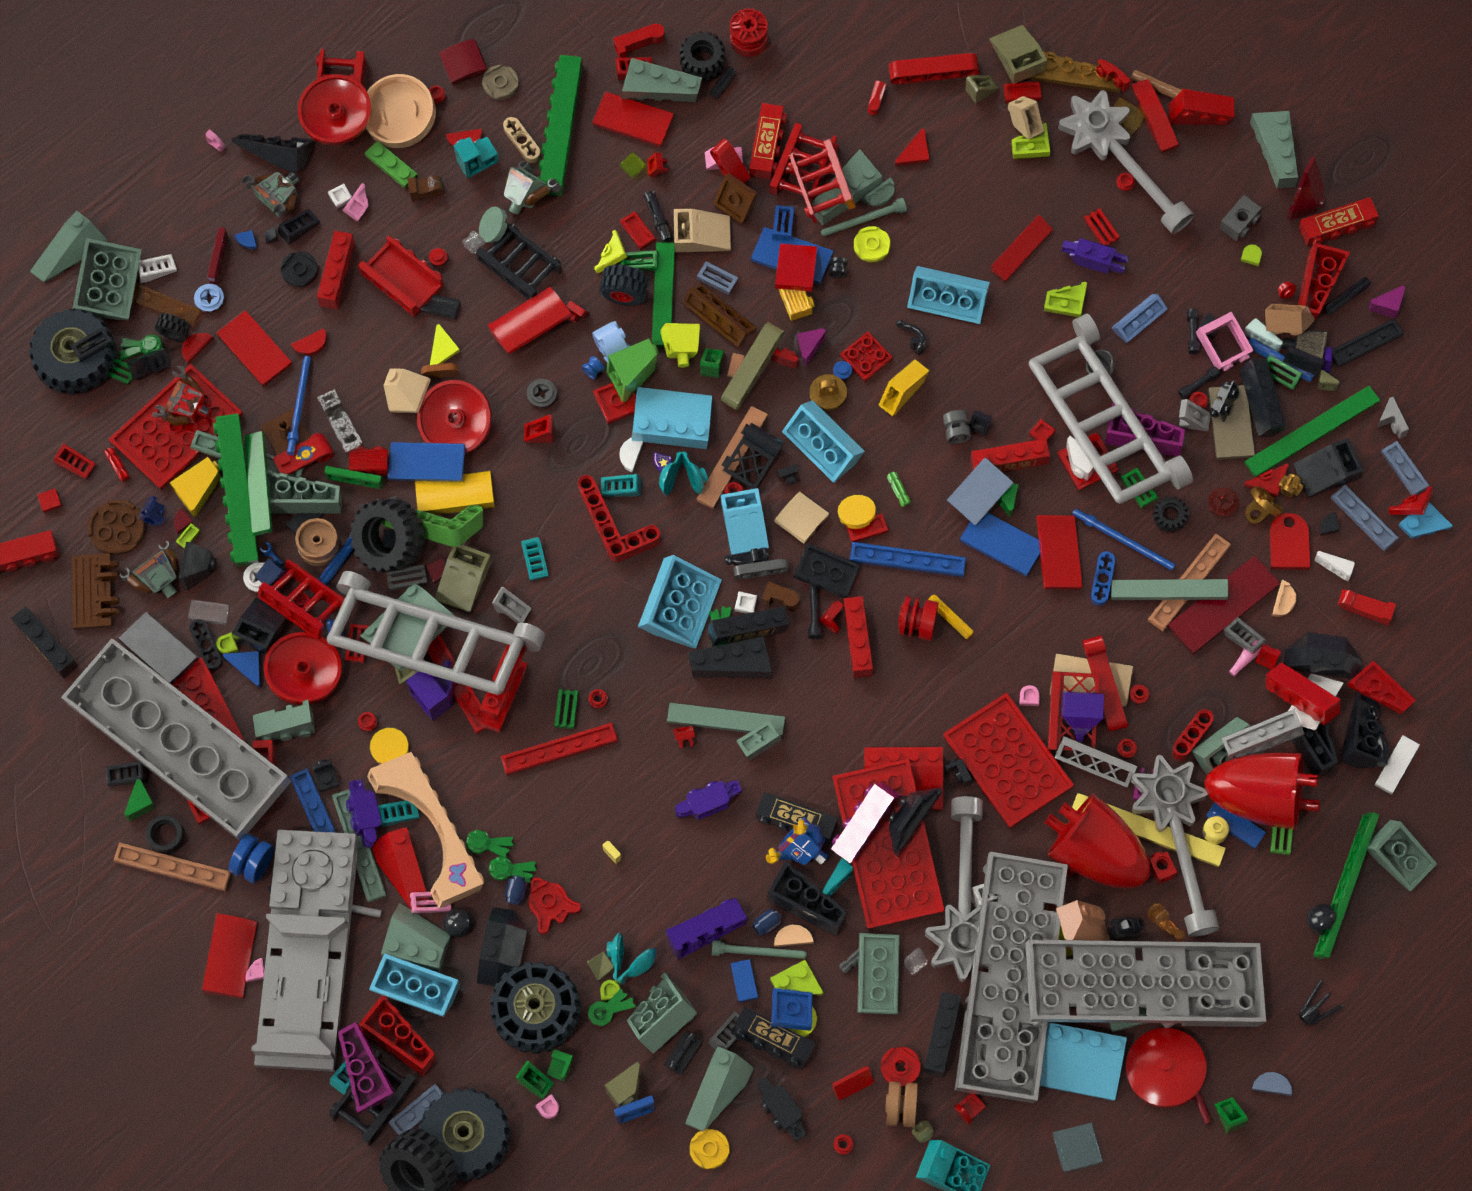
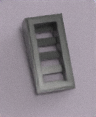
M1238 617L1224 629L1227 638L1252 654L1266 642V639ZM1255 640L1258 641L1253 647L1250 646Z
M736 1011L711 1037L709 1045L715 1050L717 1046L729 1050L738 1040L731 1034L732 1031L727 1028L730 1027L733 1030L735 1024L732 1021L736 1022L739 1017ZM722 1033L727 1035L730 1038V1040L723 1036Z

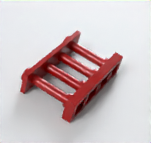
M321 49L320 55H317L316 65L318 66L317 79L326 75H332L324 74L325 65L349 66L355 69L354 74H351L349 77L363 85L366 65L364 51H357L356 58L339 59L327 58L325 49Z
M795 123L770 183V194L777 196L779 189H785L803 195L800 186L785 182V174L791 173L796 175L795 172L792 173L788 163L791 160L789 155L793 154L794 158L799 159L812 156L796 148L798 143L802 142L822 149L826 148L822 140L804 135L801 124ZM833 135L831 141L837 153L839 144H837V136ZM824 158L814 162V164L820 165V169L828 166L830 158ZM799 169V170H800V173H801V176H804V175H807V174L811 173V172H808V171ZM824 176L812 180L815 181L812 189L820 187ZM817 196L810 198L811 204Z
M831 139L823 141L826 148L822 152L797 162L793 154L789 155L791 160L788 163L792 173L795 172L807 207L804 208L808 218H812L814 224L818 222L815 215L818 212L841 203L847 204L849 210L856 207ZM824 158H830L831 163L827 167L801 176L799 168ZM830 173L836 175V178L833 179L834 181L810 191L806 190L804 183ZM835 188L837 190L841 189L842 193L838 197L812 207L810 198Z
M288 559L285 563V570L287 572L272 586L263 582L259 586L258 598L318 640L323 634V622L336 610H340L345 598L303 570L297 563H293ZM291 578L300 583L287 597L278 592ZM306 589L315 594L303 607L293 603ZM322 599L330 606L318 618H314L308 612Z
M508 644L492 678L493 682H495L510 645ZM522 647L502 694L496 695L486 692L480 706V710L486 712L481 723L482 727L500 733L528 668V663L522 661L527 650L526 647Z

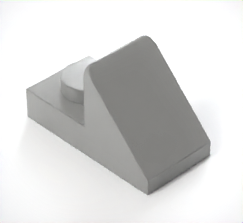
M1391 397L1378 427L1391 423L1392 431L1394 434L1397 433L1400 439L1407 436L1409 428L1394 397Z
M1188 399L1181 400L1179 426L1208 431L1210 412Z
M504 587L500 588L492 602L497 613L506 614L516 623H523L531 610V607Z

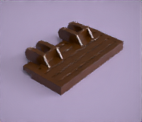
M110 553L72 556L74 630L99 629L112 626L111 617L104 618V616L120 614V609L103 608V605L119 604L120 598L111 597V582H103L104 580L119 579V573L103 572V569L119 567L118 561H111Z

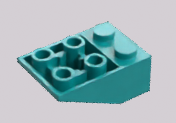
M930 1140L916 1178L944 1191H981L990 1165L942 1140Z

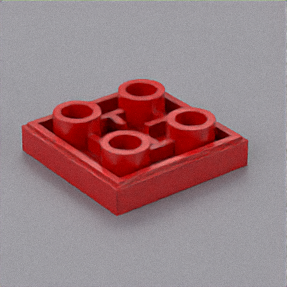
M866 332L840 353V357L851 365L852 370L864 382L893 360L889 352L869 332Z

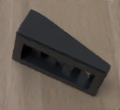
M308 209L279 224L278 233L289 245L320 224V221Z
M139 761L106 767L107 786L135 784L137 779H140L142 783L149 782L148 768ZM130 769H132L133 777L130 775ZM122 770H124V774H125V778H124V779H123V777H122ZM114 771H117V780L114 778Z

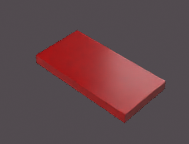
M605 91L592 124L662 147L674 113L628 98L621 99V96Z
M246 310L216 332L217 336L263 387L292 365L291 360Z
M1038 515L1036 519L1044 589L1080 590L1082 588L1075 516Z

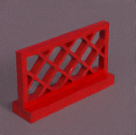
M1052 671L1048 749L1058 750L1061 737L1066 732L1076 741L1069 732L1071 726L1066 729L1062 724L1061 705L1064 688L1071 692L1080 684L1087 693H1091L1093 690L1094 693H1099L1100 674ZM1064 676H1073L1078 683L1069 690L1064 685ZM1087 677L1095 678V686L1090 691L1081 683ZM1097 725L1092 728V736L1086 733L1092 739L1091 748L1094 749ZM1061 726H1062L1063 729L1065 730L1062 734H1061ZM1068 746L1063 747V750L1073 751L1072 748Z

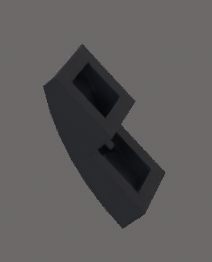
M162 348L139 356L127 362L132 378L138 380L151 372L157 373L171 366L165 349Z

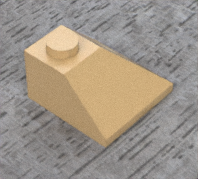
M389 369L384 383L389 411L393 413H419L431 379L406 369Z

